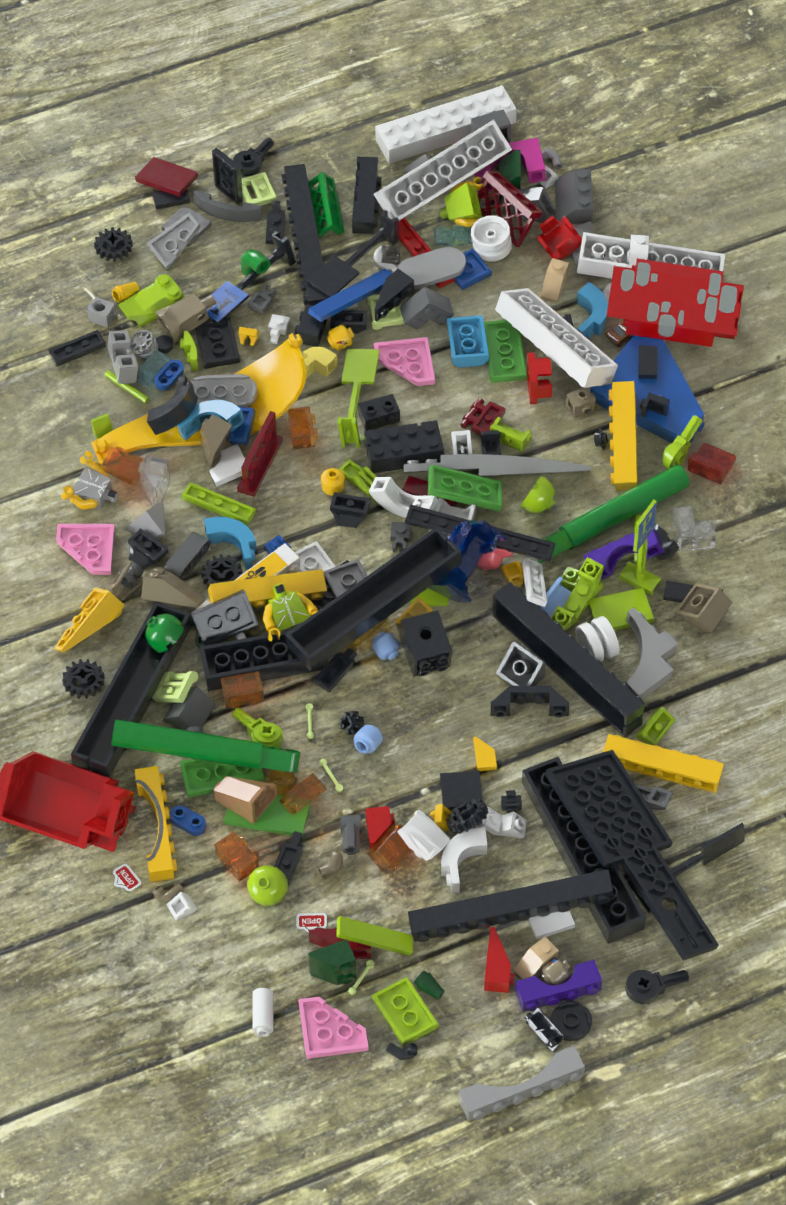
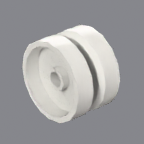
M485 216L477 220L472 226L471 238L473 249L482 260L495 262L505 258L512 249L510 227L503 218Z
M604 616L593 619L591 624L585 622L576 627L578 644L584 646L595 659H599L602 662L604 657L610 659L619 654L620 649L616 634Z

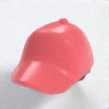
M468 540L465 545L466 557L475 560L476 564L483 568L484 571L498 569L503 558L514 556L512 552L503 549L491 550L482 544Z

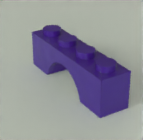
M654 528L647 538L646 559L664 552L659 533ZM635 533L628 534L624 538L610 542L599 549H594L583 555L584 560L588 557L604 565L600 580L613 575L616 563L623 556L630 553H638V551H633Z
M595 960L576 964L572 977L560 985L545 984L536 976L515 981V992L523 1012L535 1011L538 1007L546 1005L554 1006L561 1001L575 1000L579 996L586 994L594 995L602 989V979Z

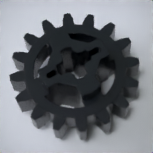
M111 227L110 231L104 229L105 233L99 232V237H95L94 248L96 249V254H100L101 259L106 257V261L113 259V262H116V258L123 260L122 256L128 257V252H132L133 241L131 235H127L126 230L121 232V228L114 230V227Z
M220 554L219 558L213 556V561L207 559V565H203V571H201L203 584H207V589L210 584L234 581L243 574L241 564L237 563L236 558L230 560V555L223 558L222 554Z
M79 659L78 664L73 661L72 667L66 666V672L62 673L65 691H70V696L77 694L78 699L82 695L86 699H88L89 694L95 696V691L100 692L101 686H104V672H102L101 666L97 667L96 661L90 664L89 659L86 662H82V659Z
M481 799L465 801L464 804H459V807H455L452 811L453 813L448 814L449 818L446 819V824L453 833L459 832L461 834L465 830L468 832L469 829H475L476 825L482 824V820L486 819V815L489 813L488 808Z

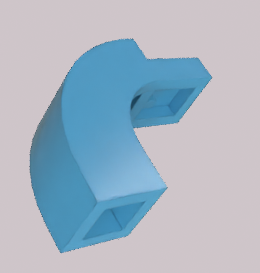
M588 282L578 291L577 304L590 313V317L577 330L587 339H590L594 333L600 336L607 324L608 303L603 292Z
M209 400L196 404L193 411L177 425L181 437L187 440L201 429L206 418L210 419L212 414L232 424L230 432H233L246 421L242 410L235 404L224 400Z
M228 517L204 519L206 536L211 541V544L226 542L237 546L242 553L245 570L252 568V561L255 560L254 552H257L256 540L251 530L240 521Z

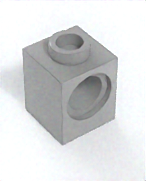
M95 297L93 302L89 303L87 307L89 321L108 328L116 316L115 303Z

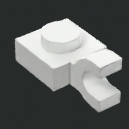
M272 314L268 325V332H270L271 336L270 343L278 344L280 334L286 335L290 324V317Z

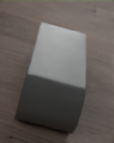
M192 532L166 563L165 571L173 573L184 581L206 554L211 541L196 532Z

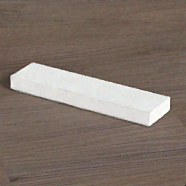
M525 558L522 567L527 601L545 607L547 595L542 564Z

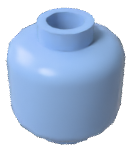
M383 631L372 639V650L381 660L389 659L391 661L399 655L397 651L400 648V643L392 633H385Z
M364 725L354 736L356 749L365 754L373 753L383 741L380 730L373 725Z

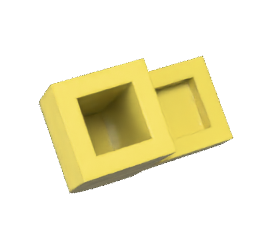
M311 347L303 352L307 369L306 379L314 371L327 377L338 367L337 355L324 347Z

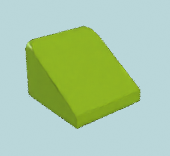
M108 413L91 420L92 432L97 439L113 431Z

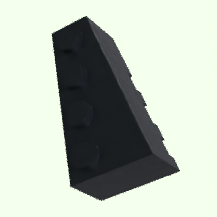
M357 156L352 233L374 234V227L378 226V217L375 214H379V203H377V199L374 196V193L379 191L378 187L382 185V176L378 174V157Z

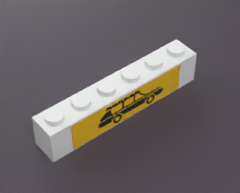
M284 543L234 581L297 573L301 568L300 558ZM210 599L201 604L196 610L209 605Z

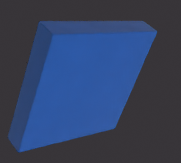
M472 248L463 253L466 259V266L461 275L454 278V281L461 290H464L492 276V271Z

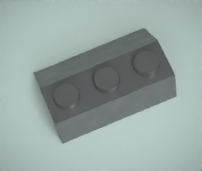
M573 169L555 181L557 221L566 216L571 224L586 223L588 221L592 223L591 169Z

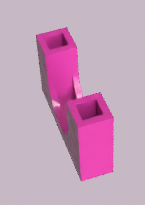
M538 138L508 143L512 149L511 151L474 173V178L480 177L482 180L476 184L484 183L485 178L483 176L486 171H493L500 160L512 152L520 150L521 164L526 168L529 183L546 181L545 167ZM489 184L488 191H492L493 187Z

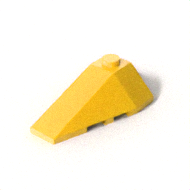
M94 588L80 607L82 612L72 619V628L64 632L54 649L63 653L118 618L122 614V609L125 605L110 591Z

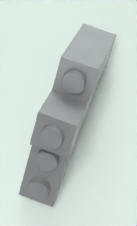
M633 607L628 611L625 621L632 628L638 640L640 664L634 675L626 682V685L635 696H639L643 700L672 678L673 667L665 660L676 652L678 643L675 637L671 634L669 635L666 631L659 634L658 630L646 621L644 615Z

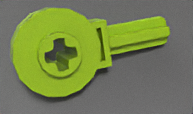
M694 415L682 434L678 435L674 442L665 448L662 460L664 467L669 469L676 464L681 465L684 462L688 448L691 445L690 440L702 423L701 418Z
M238 707L232 713L234 718L247 727V734L251 737V741L262 742L263 745L279 748L282 746L283 731L276 724L265 722L262 718L255 720Z

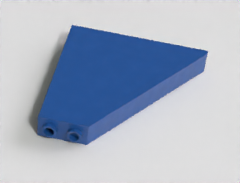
M633 336L613 360L618 367L612 382L634 381L636 390V425L673 443L676 437L682 434L691 418L695 415L702 419V423L696 433L701 432L705 425V422H703L704 413L664 340ZM639 345L657 346V379L638 378ZM612 383L592 386L590 393L592 392L595 395L596 404L609 410V406H612V400H609V389H612ZM649 392L670 399L667 415L664 416L649 410L646 417H642V409H640L642 399H646ZM694 434V436L692 437V439L690 440V443L693 442V440H694V438H695V434Z

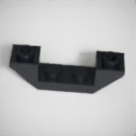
M509 686L491 701L490 716H510V703H549V716H569V702L550 686Z

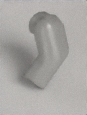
M545 148L541 151L542 158H550L552 160L554 169L562 168V162L558 153L551 148Z

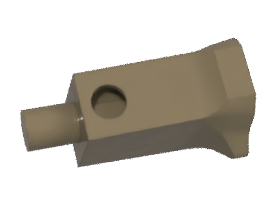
M193 293L166 308L156 311L155 314L161 327L172 338L173 342L176 343L184 336V331L190 332L209 319L206 309L215 305L216 301L212 295L199 300L196 294Z

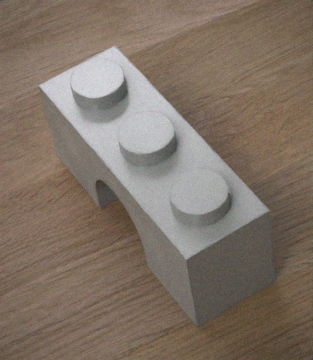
M127 330L109 331L108 351L118 384L136 383L138 365L135 355H130L131 342Z

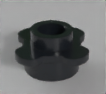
M599 428V432H594V442L596 447L601 446L602 450H604L605 444L608 443L607 433H603L602 428Z

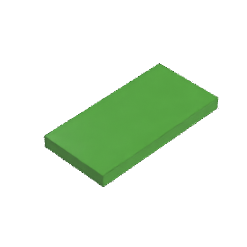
M507 320L484 322L491 383L527 380L521 332L514 328Z
M430 464L428 469V495L469 505L473 504L477 507L500 512L502 508V481Z
M197 759L180 761L187 798L214 793L215 785L226 776L265 782L263 768L261 767L253 769Z
M277 795L254 824L227 808L224 824L293 836L294 831L302 833L303 837L311 800Z

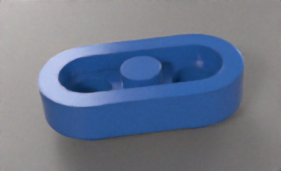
M179 360L167 362L155 376L156 388L162 391L169 390L178 381V377L183 375V363Z
M181 805L175 806L170 810V821L174 826L193 836H199L206 831V820L203 816Z

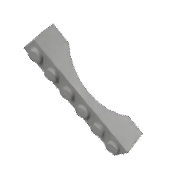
M575 1046L556 1052L549 1064L539 1074L523 1083L503 1087L477 1083L460 1090L458 1100L468 1121L473 1119L480 1120L488 1113L500 1112L506 1106L520 1104L526 1098L538 1097L544 1091L549 1089L555 1090L564 1083L580 1080L584 1076L585 1066Z

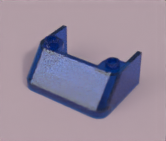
M485 520L460 522L455 527L448 541L451 540L462 551V564L430 586L429 589L455 602H471L472 599L468 596V586L465 585L482 554L491 553L496 548L497 541H506L508 537Z

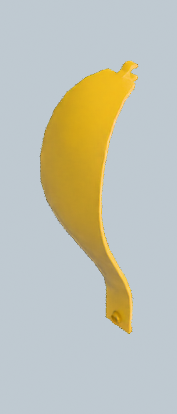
M293 333L290 334L288 339L275 350L235 373L249 376L250 379L254 380L258 389V396L255 402L247 407L254 408L256 411L250 435L261 430L270 411L275 412L276 420L286 413L298 399L305 386L307 369L301 353L303 340L300 334H296L297 339H295ZM148 414L109 432L91 442L100 465L103 467L123 455L138 449L202 445V435L200 434L202 428L187 440L181 437L177 426L155 435L147 423Z

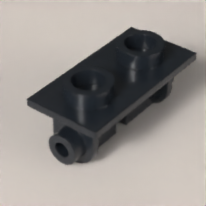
M539 1007L533 1014L528 1013L524 1017L526 1019L525 1023L554 1052L565 1038L563 1033Z

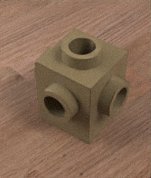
M588 388L576 389L567 394L566 406L574 419L594 411L596 398L592 392L590 393Z

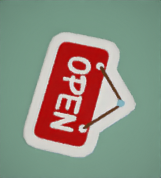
M122 864L113 871L115 876L114 886L125 888L130 892L141 885V880L127 864Z
M300 913L296 917V926L298 929H304L308 933L310 929L326 928L327 915L325 913Z

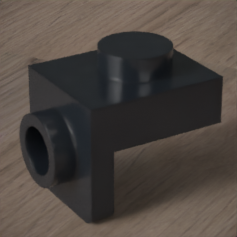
M649 392L647 398H643L641 401V416L646 417L649 410L666 416L669 411L670 399Z
M489 430L481 432L482 454L501 455L500 431Z

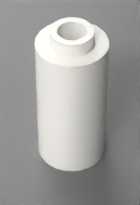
M258 988L253 991V1032L260 1037H266L273 1032V991L268 988Z

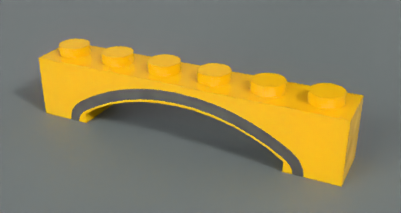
M158 766L134 769L138 796H143L148 801L158 821L156 844L152 853L147 855L150 882L174 879V871H177L176 859L171 857V854L175 853L173 841L169 842L168 837L172 836L171 824L166 823V819H170L169 809L164 807L163 803L167 802L166 790L161 789V785H165L164 775L159 773Z

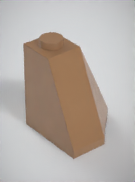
M226 776L214 787L215 801L254 824L277 797V786L272 783Z

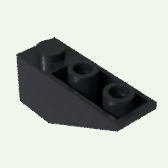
M399 268L385 279L375 307L376 322L386 317L389 311L394 307H398L406 297H410L414 292V279Z

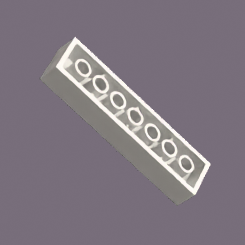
M502 85L375 126L376 142L387 162L391 164L460 141L471 134V118L504 109L511 125L515 124L517 109Z
M492 120L374 193V196L383 211H388L389 218L393 220L397 217L401 220L512 149L496 122Z
M583 232L577 273L612 279L614 266L626 268L629 266L630 239ZM650 242L648 244V260L723 271L725 254Z
M529 288L501 291L495 310L502 318L510 322L514 328L518 329L524 337L541 349L547 357L551 358L557 366L564 369L570 377H573L580 386L589 388L612 383L618 365Z

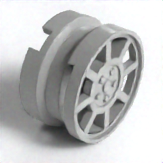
M140 330L130 338V348L140 359H148L158 350V342L147 330Z

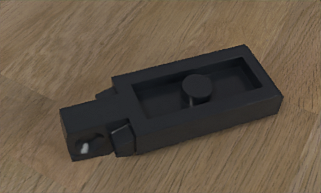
M273 201V210H269L267 213L266 244H274L271 235L275 231L279 232L281 240L284 239L285 212L281 210L280 201Z
M350 645L344 653L340 652L334 655L314 678V683L330 693L355 663L354 658L357 656V649Z
M294 831L291 841L286 840V842H283L274 867L279 868L286 875L288 885L291 883L304 845L301 844L303 840L302 833Z

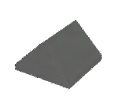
M513 641L495 674L513 686H536L545 677V661L518 642Z
M198 686L190 687L183 703H172L163 718V722L183 730L193 726L203 728L216 703Z

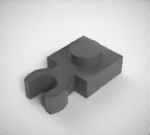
M264 284L262 292L256 291L248 301L247 307L264 314L272 303V297L276 294V288L273 287L271 291H267L268 284Z
M392 522L390 539L393 541V552H396V547L398 546L406 549V542L410 541L411 525L405 524V522Z

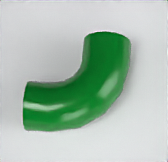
M249 249L241 256V272L245 276L249 275L253 270L257 274H263L269 269L271 262L261 252Z

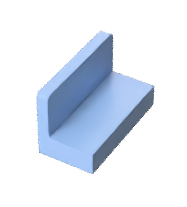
M559 577L546 593V606L538 605L541 610L548 613L550 618L557 606L563 607L571 594V591L561 586L562 577Z

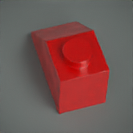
M389 806L365 809L370 853H374L392 833L395 817L394 813L390 814Z

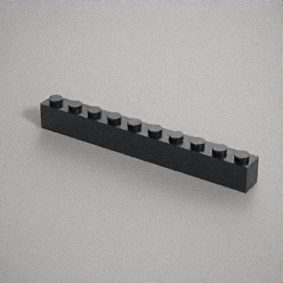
M305 164L284 166V174H281L282 184H286L284 195L289 199L286 200L287 211H291V213H288L289 223L293 224L291 234L292 237L296 238V240H293L294 251H298L296 262L301 266L298 267L299 278H303V281H300L301 290L306 294L303 295L304 306L306 304L314 306L328 297L307 283V280L324 265Z
M607 869L408 911V917L414 942H426L431 938H445L455 933L464 934L470 930L487 929L497 924L506 925L511 921H526L530 917H545L554 912L563 913L573 908H587L592 904H606L611 900H615L609 870Z

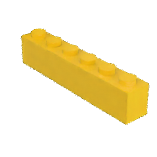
M634 381L612 382V389H609V400H612V406H609V415L613 417V422L609 423L610 434H613V439H610V450H614V456H610L611 467H614V473H611V484H615L616 491H624L638 485L636 390Z
M323 569L210 584L208 588L210 604L244 589L251 606H255V608L265 607L269 599L276 597L272 587L283 583L286 593L296 591V593H302L308 599L319 600L327 592Z
M608 734L603 752L613 750L626 770L717 794L723 774V763L700 758L697 755L684 754L678 750L665 749L658 745L645 744L639 740L626 739L620 735Z

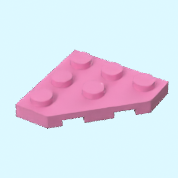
M428 337L374 343V349L380 350L379 364L416 386L435 384Z
M114 524L57 525L56 540L60 547L92 575H111Z
M320 997L298 999L306 1059L369 1051L366 1028L351 1021L347 1015L336 1008H332Z

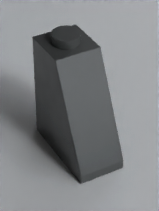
M544 187L518 189L543 212L540 218L535 219V222L543 223L551 216L555 217L556 210ZM504 196L501 199V205L505 204ZM510 205L511 215H516L515 206ZM525 215L521 216L522 219L529 220Z

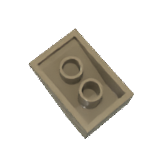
M155 567L143 577L141 599L198 608L205 601L206 596L173 573L165 571L164 568Z

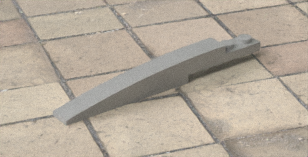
M484 454L440 455V463H437V459L426 460V463L418 464V460H409L407 464L403 465L404 473L427 472L430 464L453 470L478 469V476L591 471V466L563 461Z

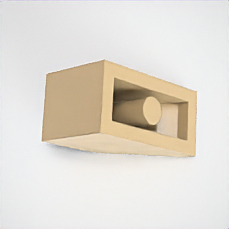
M552 258L546 271L540 296L541 299L558 303L568 279V262Z
M544 937L529 948L513 972L521 980L533 976L538 978L542 974V967L552 959L558 958L559 950Z

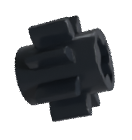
M359 711L344 712L345 716L340 718L341 729L346 730V735L356 734L364 726V717L358 715Z
M515 790L506 791V796H501V810L507 811V813L513 811L517 813V810H522L521 795H516Z

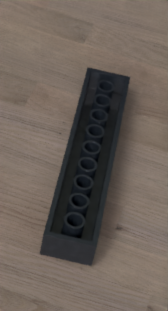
M558 756L522 770V784L572 877L609 870L615 900H611L606 904H592L588 907L606 942L609 944L644 930L646 917L618 865L607 868L602 866L545 775L547 769L563 765Z

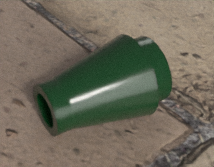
M425 970L414 981L417 989L434 997L436 1000L440 999L445 992L430 972L427 973Z

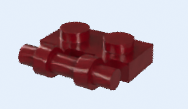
M479 398L476 402H473L469 413L463 416L460 426L466 429L468 425L472 424L471 431L481 435V432L490 430V426L493 425L497 417L502 418L504 416L506 408L491 401L485 406L483 405L485 401Z

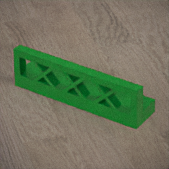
M321 172L308 182L318 236L321 238L329 231L341 235L344 232L335 180L326 173ZM319 182L317 189L315 190L314 185ZM319 195H321V199L319 203H317V199ZM322 208H324V211H323V213H322V215H321V217H320V216H319L320 211H321ZM324 221H326L327 226L322 229Z

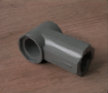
M340 815L343 853L355 855L360 852L359 833H361V815Z

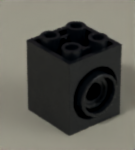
M438 610L401 620L399 637L413 677L418 675L420 677L426 676L430 672H440L450 667L452 648Z

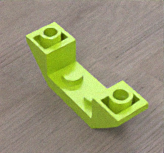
M588 557L578 572L580 579L564 606H557L551 616V619L554 622H558L564 631L579 621L600 583L604 565Z

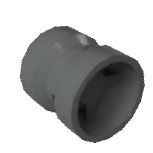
M133 562L120 583L128 588H133L136 584V579L143 575V569Z

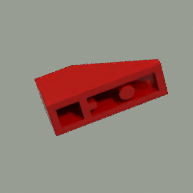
M490 926L484 991L509 993L510 985L514 986L515 973H511L510 961L495 927Z

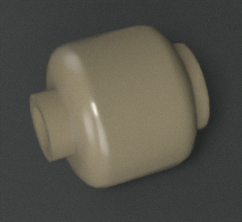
M554 958L542 967L541 977L548 985H560L571 978L569 971L572 968L565 959L561 961L559 958Z

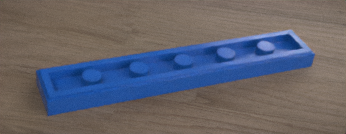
M383 269L310 307L308 314L322 322L382 290L385 279L392 273L387 269Z

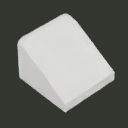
M547 165L544 166L546 181L539 182L545 189L555 184V181L559 179Z
M180 892L166 904L175 920H179L197 910L190 896L183 892Z

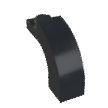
M185 375L178 377L176 392L168 402L148 410L147 423L155 435L166 432L180 424L195 408L198 397L194 392L192 382L188 381Z

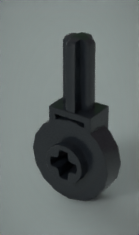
M271 138L265 139L256 149L250 148L248 151L245 150L235 154L233 161L241 166V175L252 176L261 170L264 154L274 145V141Z
M636 970L628 976L625 991L627 996L635 1003L649 1004L658 995L663 994L666 987L688 982V972L681 970L661 976L659 972L652 973L647 970Z

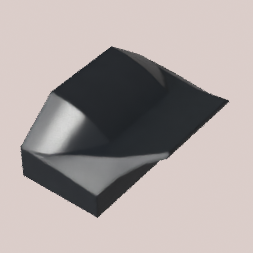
M343 310L331 316L330 329L344 325L346 328L350 327L353 334H358L367 329V311Z
M334 492L330 511L335 517L336 524L357 528L362 519L367 517L371 499Z
M141 528L128 539L130 547L128 559L137 563L143 570L151 564H156L169 553L167 547Z

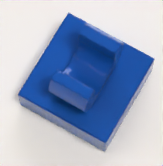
M277 535L264 545V550L271 554L284 543L290 549L291 546L280 535Z

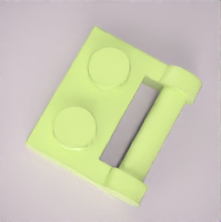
M265 172L242 178V193L245 202L263 206L277 201V197ZM251 185L256 199L251 198L247 186Z
M380 294L367 297V304L370 306L373 320L371 324L374 330H379L386 326L404 324L400 311L401 303L398 307H394L389 311L385 318H381L376 322L375 307Z
M166 671L152 699L159 703H183L192 683L198 680L197 672L174 673L173 671Z

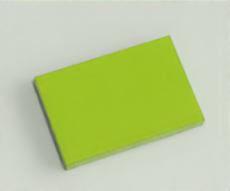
M643 588L593 598L588 604L593 619L604 616L614 631L630 627L625 620L628 611L633 607L644 615L648 623L654 622V617Z
M408 977L371 995L373 1002L403 1047L439 1028L436 1019Z

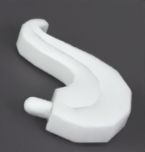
M389 245L379 246L373 257L375 265L393 273L397 270V266L387 261V258L391 256V252L396 253L397 250L392 249V246Z

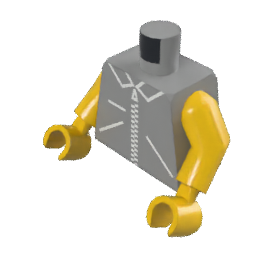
M86 451L84 455L88 460L82 456L80 462L85 465L88 464L89 467L85 466L74 488L71 486L63 488L64 492L61 494V498L63 500L70 499V502L81 510L101 509L106 500L115 503L119 493L112 490L110 477L96 461H92L93 454L90 451Z

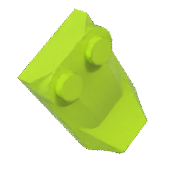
M162 274L156 277L155 283L121 301L117 306L128 319L136 321L141 328L157 319L156 311L184 299L185 296L169 275Z

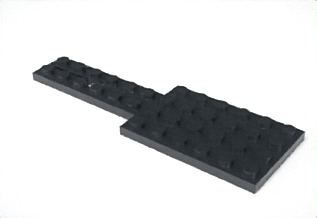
M609 750L547 769L545 772L547 779L602 866L607 868L622 864L681 959L684 961L716 950L719 944L659 852L660 850L670 848L673 844L672 840L615 752ZM666 899L668 902H674L676 909L672 911L665 909L662 905V900Z

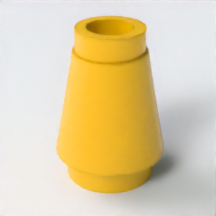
M136 282L115 286L112 290V296L119 303L139 292L140 289Z

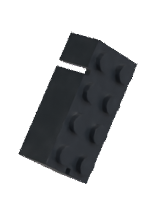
M437 420L421 422V426L414 423L364 431V445L369 467L373 473L403 469V465L407 464L409 460H418V464L426 463V460L437 459V463H440V455H444V447Z

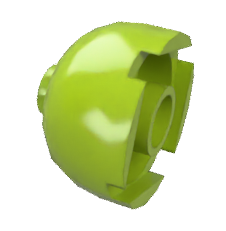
M541 475L520 507L534 514L542 513L546 508L550 510L555 503V500H553L555 488L552 483Z
M271 865L260 866L250 874L247 881V890L250 897L256 903L263 906H274L280 903L288 892V880L279 868Z

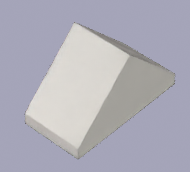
M470 430L451 432L452 455L472 454Z

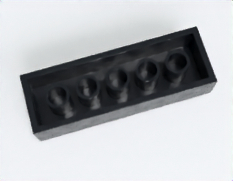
M291 630L280 632L279 640L276 635H272L273 639L269 641V634L200 647L201 662L208 691L310 673L311 671L287 647L285 634ZM322 665L317 667L312 672L322 670Z

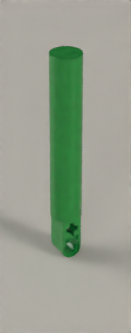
M676 464L559 527L558 531L542 540L556 544L552 558L567 549L572 550L645 511L653 499L658 504L689 487L688 475L680 465ZM537 559L538 563L545 562L543 560Z
M115 719L111 746L253 769L261 767L293 773L298 772L301 754L297 750L263 745L262 742Z

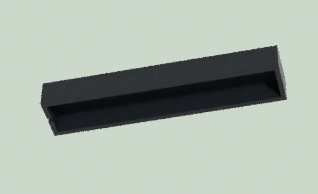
M435 527L285 634L287 647L312 672L461 565L462 551L451 540L448 541V537L438 527Z
M509 582L493 594V617L532 653L544 660L545 665L626 738L642 725L644 713L643 700L639 696H635L625 683H621L612 671H608L599 659L591 656L584 646H580L571 634H567L558 622H554L549 617L546 611L541 610L536 604L527 601V596L523 594L518 586H514Z
M155 601L71 753L73 765L87 770L92 769L93 772L108 777L111 776L125 750L122 747L111 746L115 719L140 723L164 673L170 668L192 627L190 613ZM161 614L173 615L183 623L181 626L184 630L174 645L170 643L166 646L168 650L158 653L149 645L146 639L147 622L153 616L156 617Z

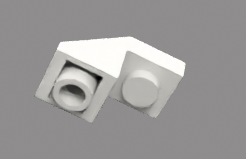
M487 807L489 813L486 815L487 818L482 820L480 827H485V830L493 835L514 838L525 837L527 824L525 818L514 811L500 815Z

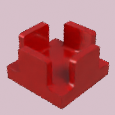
M551 216L539 225L543 233L536 239L551 258L562 261L581 246L582 238L566 216L559 221L554 216Z
M535 352L527 353V384L530 404H537L538 398H551L553 388L549 379L538 380L539 376L552 375L551 361L548 357L535 358Z

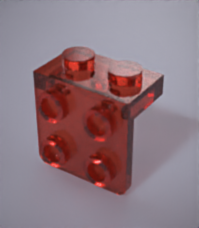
M703 443L697 454L693 452L690 454L687 471L721 485L736 461V456L710 444Z

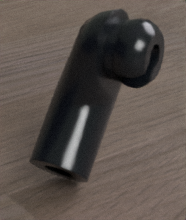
M391 1042L386 1048V1052L399 1060L414 1058L418 1053V1046L415 1043H409L407 1047L400 1048Z

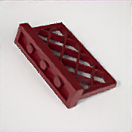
M486 171L483 176L485 181L477 194L479 203L482 198L485 200L486 208L480 206L482 216H492L491 209L496 208V215L507 219L512 243L516 247H520L535 219L540 218L543 212L498 171ZM489 184L493 187V194H488ZM501 194L504 196L505 204L502 205L499 202V195ZM494 196L495 206L490 207L489 197ZM510 205L515 206L516 215H511ZM505 206L506 217L501 216L500 207ZM523 215L529 219L525 226L522 224L521 216ZM513 217H517L518 227L513 228ZM517 229L519 230L518 240L514 237V230Z
M273 411L269 412L241 467L242 479L237 486V492L255 497L283 442V436L277 435L276 414Z

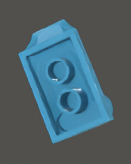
M483 315L447 318L452 364L456 367L484 365L489 360Z

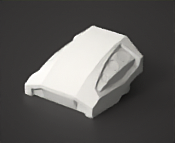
M417 810L408 823L397 832L407 846L414 850L417 857L424 858L427 861L442 851L449 843L450 838L424 812Z

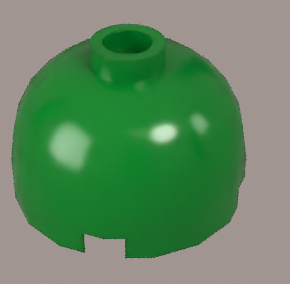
M170 614L153 616L147 622L148 626L145 636L149 645L156 652L162 653L168 650L167 645L170 643L174 645L180 638L184 630L181 626L183 623Z

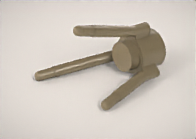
M129 561L123 571H118L110 587L107 589L122 602L127 596L143 586V581H141L124 593L125 588L120 584L133 561Z

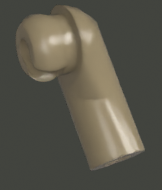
M333 851L330 855L329 863L319 867L321 877L340 870L343 862V855L340 852Z
M179 883L170 890H163V887L156 886L153 889L154 898L158 901L170 902L180 892H183L184 889Z

